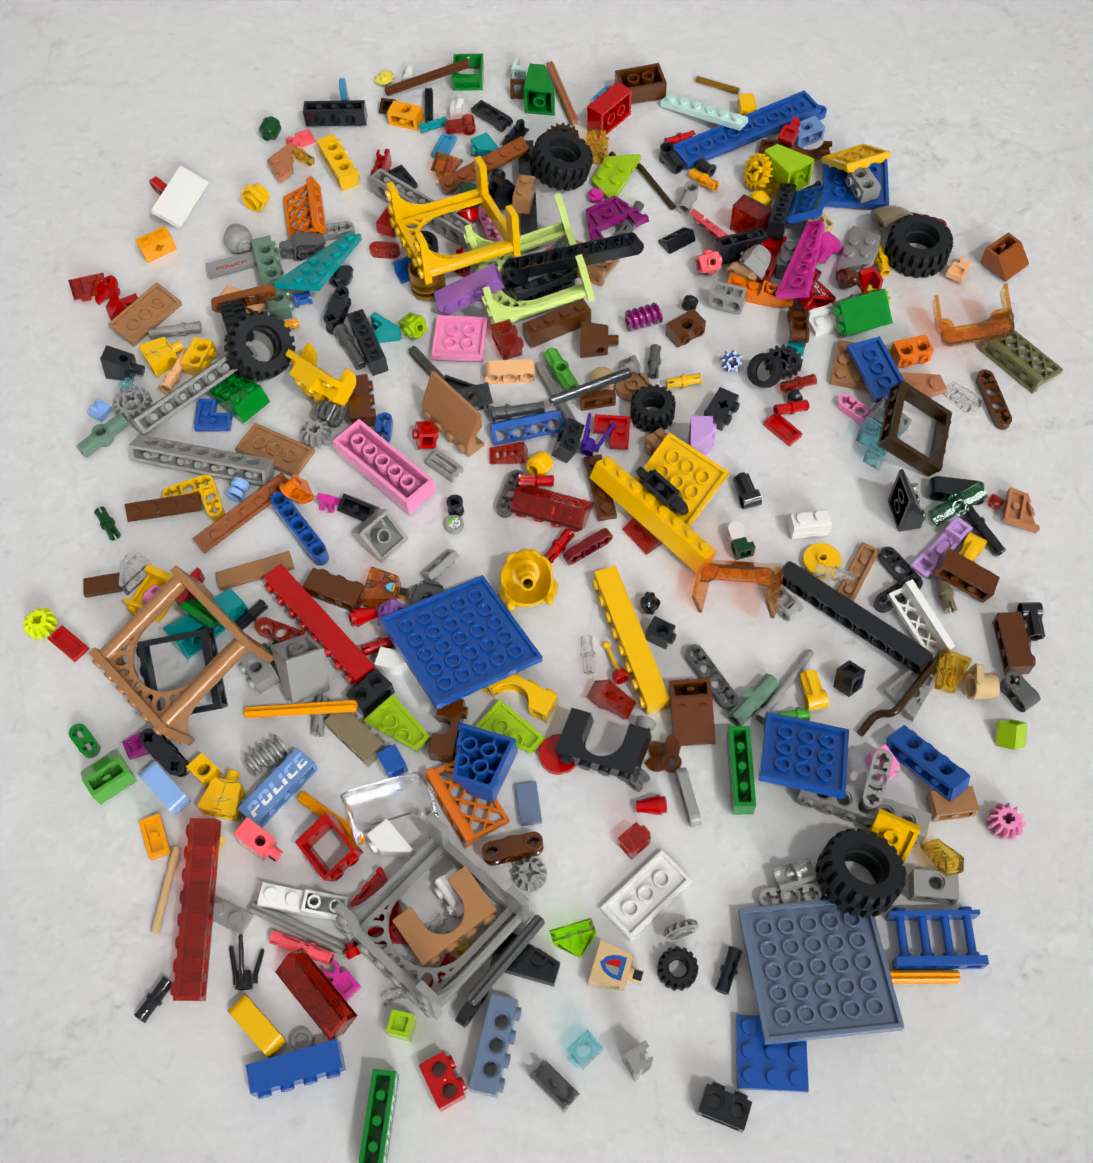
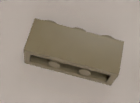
M355 712L332 713L324 720L327 728L369 767L378 759L377 753L384 747V739L378 733L374 735L370 731L371 727L364 720L360 722L356 718L358 715Z

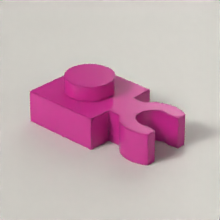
M333 960L332 963L335 966V971L329 973L324 968L323 973L327 978L334 979L329 985L345 1003L362 987L347 969L341 973V966L337 961Z

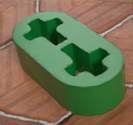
M83 724L73 725L69 730V737L78 750L86 758L96 757L101 747L92 733ZM78 731H81L84 736L82 739L78 737ZM89 743L92 746V750L89 751L85 744Z

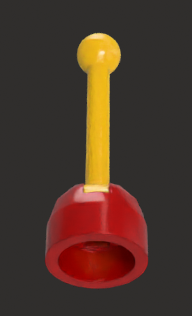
M604 641L602 646L607 650L615 668L612 672V679L617 685L623 684L628 681L629 675L624 668H618L610 650V643Z

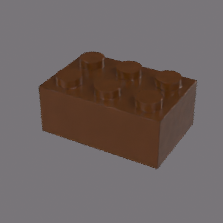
M659 63L615 70V83L619 82L632 90L631 104L658 100L666 96L667 82Z

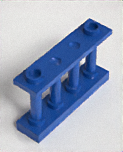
M970 906L959 907L958 910L905 911V908L902 907L891 909L885 917L886 921H895L900 951L898 956L892 960L893 970L984 969L989 965L988 955H980L977 952L972 919H976L980 915V909L972 910ZM927 920H940L945 950L943 956H934V953L931 952ZM949 920H962L967 946L966 955H957L954 952ZM905 921H918L922 947L920 956H912L909 953Z

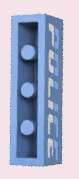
M297 747L286 755L285 760L270 772V776L265 781L260 782L256 786L255 791L249 797H245L241 801L237 809L245 818L248 817L263 828L318 771L317 765Z

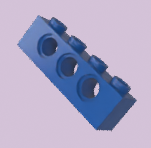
M903 725L887 737L886 745L897 761L949 802L968 788L971 776L963 768L957 766L947 756L935 749L930 743L918 736L915 731Z

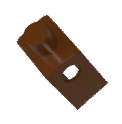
M581 321L580 358L607 355L608 345L619 344V335H608V325Z

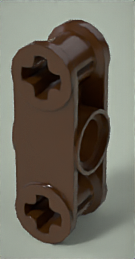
M789 307L787 321L789 322L790 343L794 341H805V343H808L810 329L807 321V309H804V307L803 309H792V307Z
M533 831L486 842L482 847L483 859L487 865L495 866L520 861L522 858H529L530 856H538L544 849L543 838L538 832ZM532 841H535L536 847H532ZM493 850H494V855H495V856L490 857V852H489V851H493Z

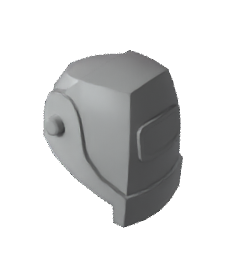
M757 244L747 249L745 253L741 252L739 261L762 280L769 266L771 253L764 246Z

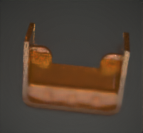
M1008 283L1004 284L1000 291L1002 309L993 311L989 321L954 327L950 319H942L939 297L935 295L932 309L936 332L942 344L951 347L1009 337L1013 333L1015 326Z
M714 560L702 565L698 569L692 599L698 612H702L709 582L721 580L757 583L760 586L768 587L765 604L770 618H775L784 576L783 570L780 565L774 563Z

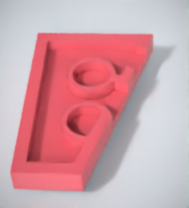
M693 208L690 212L694 217L693 221L700 226L701 224L705 225L704 229L711 235L715 233L717 235L716 238L728 235Z

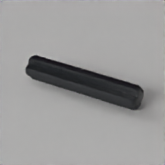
M425 88V122L427 123L433 120L432 88Z

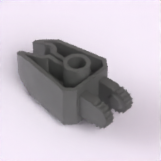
M314 232L293 233L290 236V240L279 243V248L282 249L280 250V255L282 258L294 257L299 262L309 259L324 249L326 242L323 235Z

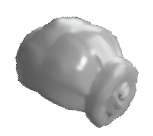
M232 224L227 227L223 241L231 252L243 254L250 252L253 248L251 243L252 234L245 226Z

